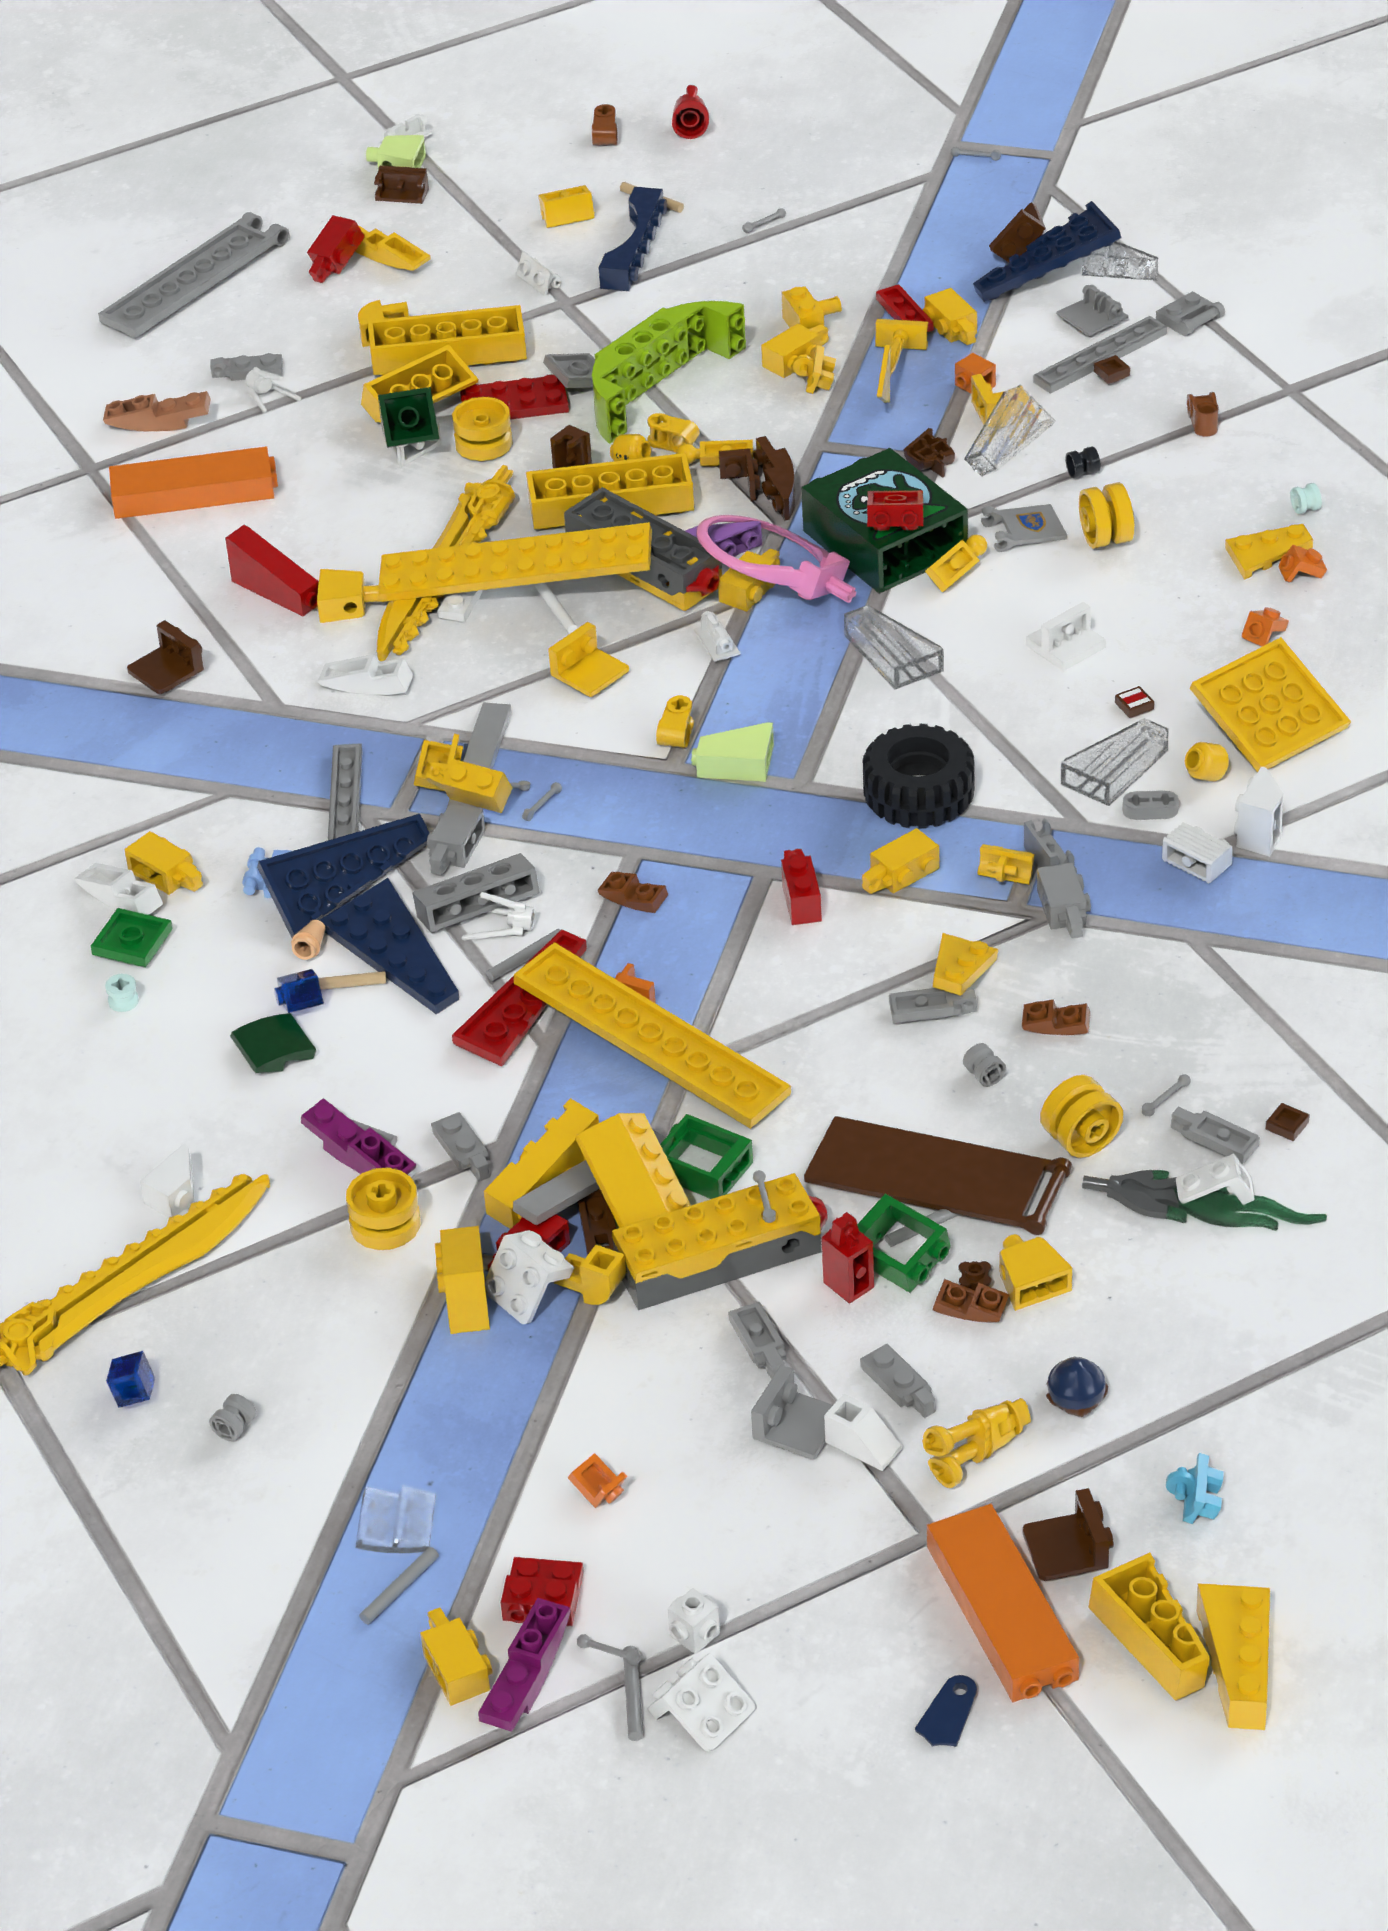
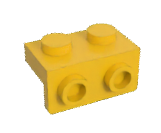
M459 734L453 735L451 745L428 740L423 741L414 779L415 786L445 791L443 788L429 783L426 774L432 762L449 764L452 758L461 761L463 746L458 745Z

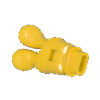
M1019 1398L1014 1402L1006 1400L998 1405L974 1410L972 1415L967 1417L968 1421L948 1429L938 1425L926 1429L922 1442L925 1451L934 1456L928 1460V1465L936 1479L947 1488L955 1487L962 1480L963 1472L961 1465L971 1459L977 1464L983 1461L984 1458H989L997 1449L1021 1433L1023 1426L1031 1422L1028 1406L1024 1399ZM967 1438V1443L953 1449L955 1443Z

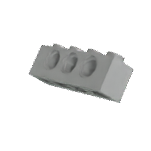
M519 853L416 890L412 894L417 918L430 932H434L504 906L481 898V892L514 902L538 894L540 892L535 867Z

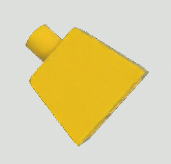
M320 569L317 596L320 623L363 617L365 614V602H380L378 597L380 586H365L364 573L361 571Z
M1013 1234L1003 1241L1004 1249L999 1253V1272L1007 1294H1010L1009 1299L1015 1311L1072 1291L1071 1265L1044 1238L1036 1237L1023 1242L1019 1235Z

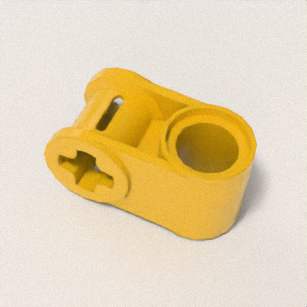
M663 413L652 414L647 419L648 426L650 427V435L647 441L653 448L676 452L682 444L693 445L700 433L698 426L690 420L671 417Z
M677 695L667 701L664 713L657 726L656 741L658 745L687 748L690 734L694 727V720L690 716L692 701L687 696Z

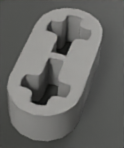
M1134 791L1127 793L1123 797L1122 812L1129 819H1169L1178 814L1179 798L1178 795L1171 791Z

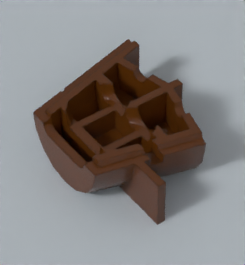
M928 428L903 449L906 460L919 471L930 469L942 478L945 477L944 466L953 464L955 460L954 450L947 445V438H935L932 428Z

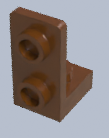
M751 449L719 451L720 479L747 477L750 501H756L755 491H760V478L757 459H752Z

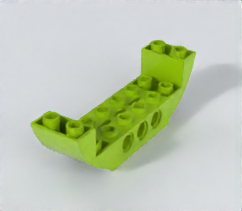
M699 301L667 309L663 307L594 354L595 363L592 370L595 421L600 435L611 444L617 436L625 434L627 432L625 405L705 349L727 359H731L745 349L744 304L728 301Z

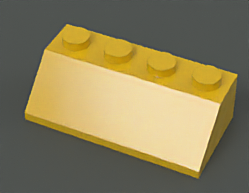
M448 344L363 384L361 405L375 422H381L378 395L430 387L434 404L478 383L479 379Z
M618 1113L580 1132L575 1137L619 1228L691 1206L644 1113Z

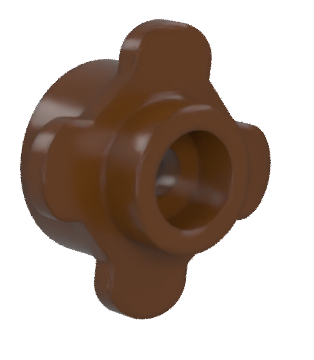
M965 1261L959 1264L958 1270L962 1274V1277L959 1278L960 1285L972 1290H976L978 1283L986 1286L991 1285L992 1278L989 1276V1271H991L990 1263L986 1261H973L970 1263Z

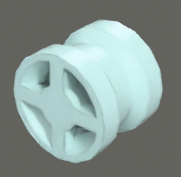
M1309 483L1305 488L1297 486L1290 491L1292 507L1297 514L1305 513L1307 509L1318 510L1321 508V494L1315 483Z
M117 974L106 981L105 988L109 995L108 1004L112 1010L126 1012L137 1006L139 998L135 991L136 982L131 975Z

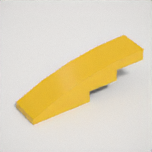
M359 226L365 238L355 252L391 267L412 271L431 259V255L395 232L387 236L376 228L368 232Z

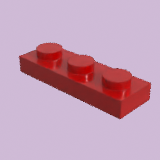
M899 284L876 291V300L894 320L928 322L927 332L934 330V322Z

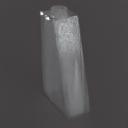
M1021 384L1003 392L964 460L981 477L995 472L1050 428L1056 420Z
M870 605L844 613L845 637L894 690L944 671V651L940 645Z
M1143 718L1065 758L1061 762V785L1110 806L1168 751L1169 728Z

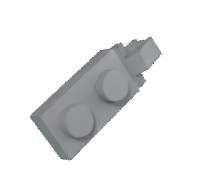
M282 354L242 355L226 359L220 357L210 361L212 378L231 377V381L246 380L247 374L254 367L282 376Z
M937 988L890 993L889 995L893 1024L958 1016L977 1011L974 990H966L961 996Z
M1178 1106L1171 1115V1128L1180 1132L1187 1139L1224 1156L1235 1154L1241 1164L1259 1146L1260 1137L1257 1134L1205 1110L1201 1114H1194Z
M460 1112L431 1123L434 1136L459 1170L469 1168L478 1181L490 1177L488 1173L489 1163L487 1162L490 1158L487 1149Z
M756 1302L729 1311V1321L753 1363H756L758 1368L765 1366L768 1375L772 1379L781 1364L785 1365L783 1360L787 1358L784 1342L761 1303Z
M888 1344L860 1358L862 1370L900 1407L912 1405L924 1418L935 1413V1398L931 1394V1387Z

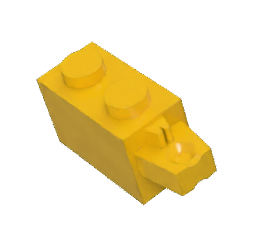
M952 288L924 297L925 308H923V311L934 322V327L940 335H943L950 343L960 340L964 344L970 345L976 342L977 311Z
M797 323L761 345L762 367L782 378H786L794 373L793 361L796 357L808 355L813 359L815 358L816 346H823L829 340L828 328L820 324L808 329Z
M771 548L762 555L746 551L739 560L753 564L780 565V552ZM729 568L719 578V602L747 612L775 584L755 579Z
M453 758L449 764L432 762L426 774L428 782L443 788L449 799L502 813L513 789L504 772Z
M915 828L870 853V869L862 874V888L869 894L887 888L894 894L926 875L933 873L940 868L939 845Z
M149 831L124 849L128 870H132L135 876L147 883L155 884L156 888L168 895L181 886L194 892L203 886L201 872L192 864L191 854L187 850L170 843L164 837Z
M441 1607L427 1612L430 1629L420 1632L423 1655L450 1706L490 1691L488 1675L493 1674L492 1666L487 1655H480L478 1652L479 1644L474 1631L471 1628L466 1630L460 1617L449 1621Z

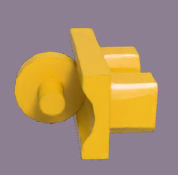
M817 345L814 359L808 355H800L794 359L793 371L799 376H808L806 392L813 394L816 387L829 391L834 379V373L832 372L835 367L836 358L824 355V347Z
M982 844L977 875L996 878L998 882L1007 880L1029 885L1032 882L1035 854Z

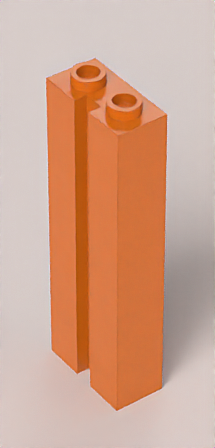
M267 446L109 466L111 498L115 519L274 499L273 488L278 487L274 456L269 457Z
M992 1503L927 1524V1548L1012 1703L1037 1696L1043 1686L1050 1684L1051 1688L1054 1689L1065 1687L1072 1682L1078 1681L1079 1656Z

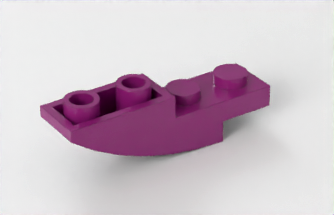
M324 1098L301 1115V1124L323 1141V1149L359 1174L375 1168H392L401 1170L408 1175L416 1168V1163L371 1127L364 1131Z
M537 1598L508 1648L509 1659L478 1711L479 1722L512 1732L522 1713L529 1714L559 1649L571 1613L570 1607Z

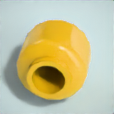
M622 434L617 436L611 445L610 456L613 461L646 458L651 456V446L640 434Z
M1198 742L1186 753L1185 766L1189 775L1194 779L1215 782L1225 775L1229 766V758L1225 748L1221 745Z

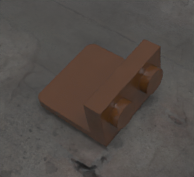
M1031 202L1024 210L1021 209L989 245L990 250L1007 262H1009V258L1014 254L1020 256L1027 251L1026 246L1042 236L1046 229L1037 206Z
M166 620L156 625L160 647L127 666L128 674L157 694L169 691L204 670L200 643Z
M1089 1488L1075 1491V1514L1027 1523L1023 1526V1537L1040 1580L1048 1581L1109 1567V1549L1114 1547L1113 1536L1109 1527L1104 1528L1101 1504L1099 1501L1093 1500Z

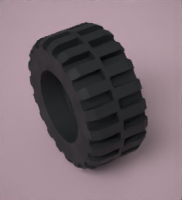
M919 723V726L906 724L899 729L894 727L889 729L887 734L882 733L877 736L874 742L872 741L867 747L866 753L863 755V793L865 801L880 818L885 817V820L893 825L899 823L902 827L906 828L918 826V829L926 828L928 825L940 826L943 824V821L947 820L950 822L958 814L961 815L972 802L975 790L974 755L962 737L959 738L951 730L945 731L941 726L935 725V727H930L928 724Z

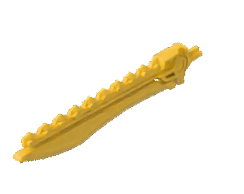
M502 465L492 479H488L483 483H466L465 493L460 494L458 498L459 503L433 548L480 543L487 537L485 530L498 525L510 504L514 502L515 492L511 485L507 484L513 475V470H508L507 465ZM444 595L389 601L378 630L376 650L378 660H386L391 650L396 655H401L409 649L407 641H411L419 635L417 627L422 626L429 620L427 613L432 612L439 606L437 599Z
M246 1174L234 1176L230 1186L213 1189L210 1198L205 1202L191 1203L188 1213L183 1216L175 1215L169 1217L166 1227L161 1230L153 1229L147 1231L145 1240L141 1243L127 1244L123 1254L119 1257L105 1258L101 1268L97 1271L83 1272L79 1282L75 1285L59 1287L57 1295L53 1299H44L37 1301V1303L31 1302L7 1317L4 1322L0 1323V1367L2 1365L11 1366L17 1371H22L24 1376L29 1375L37 1366L36 1360L47 1361L50 1359L58 1347L121 1300L165 1274L205 1255L229 1235L250 1213L265 1190L270 1188L269 1176L264 1174L254 1181Z

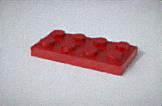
M552 374L537 378L495 381L480 385L474 384L460 391L461 403L478 397H490L503 401L509 407L510 420L569 412L565 386Z

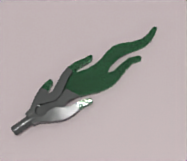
M1142 1170L1118 1176L1111 1175L1110 1179L1084 1175L1082 1188L1107 1192V1197L1117 1200L1139 1214L1181 1223L1187 1222V1214L1201 1221L1223 1227H1265L1277 1231L1278 1221L1267 1215L1293 1224L1303 1225L1321 1223L1327 1220L1326 1214L1299 1213L1264 1196L1254 1195V1201L1243 1205L1237 1196L1227 1195L1230 1193L1226 1187L1182 1204L1178 1199L1177 1177L1169 1178V1172L1165 1170ZM1238 1211L1258 1212V1213H1263V1214H1267V1215L1254 1214V1213H1238Z

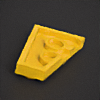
M1304 524L1290 525L1289 527L1265 530L1249 535H1240L1225 540V549L1244 580L1252 577V572L1259 568L1262 570L1271 568L1272 562L1281 559L1292 545L1307 550L1313 548V538Z
M942 933L932 987L961 996L997 960L998 949L988 946L985 942L969 941Z

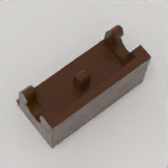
M379 166L374 184L378 185L375 192V201L423 204L429 190L427 168Z
M569 424L550 438L553 468L592 464L590 433Z

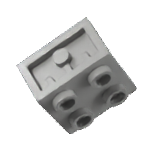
M781 1364L751 1410L753 1439L810 1459H815L825 1444L824 1415L833 1405L798 1393L797 1384L794 1383V1369Z

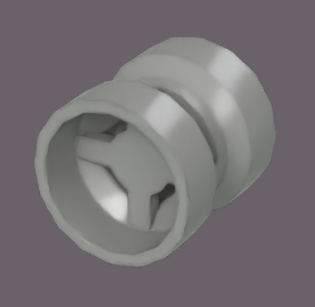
M984 1043L972 1046L964 1055L963 1065L970 1073L975 1074V1078L983 1086L989 1087L998 1083L1006 1072L1005 1063L998 1056H994V1052Z
M231 1394L224 1401L223 1409L217 1410L210 1418L209 1423L212 1430L219 1437L227 1441H235L242 1434L243 1426L250 1424L255 1418L256 1409L244 1396Z

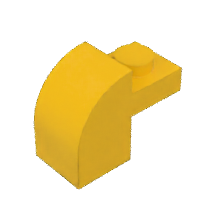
M380 300L363 306L358 313L362 347L370 346L367 321L409 317L407 302L381 305Z
M595 1245L586 1258L569 1253L565 1260L574 1266V1270L570 1278L554 1281V1284L582 1293L584 1303L603 1304L625 1277V1254L599 1245Z

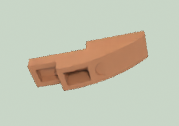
M207 391L193 392L178 398H167L158 402L155 394L139 395L133 399L117 400L106 404L103 421L105 424L117 428L144 432L185 429L188 426L189 418L208 414L211 399Z

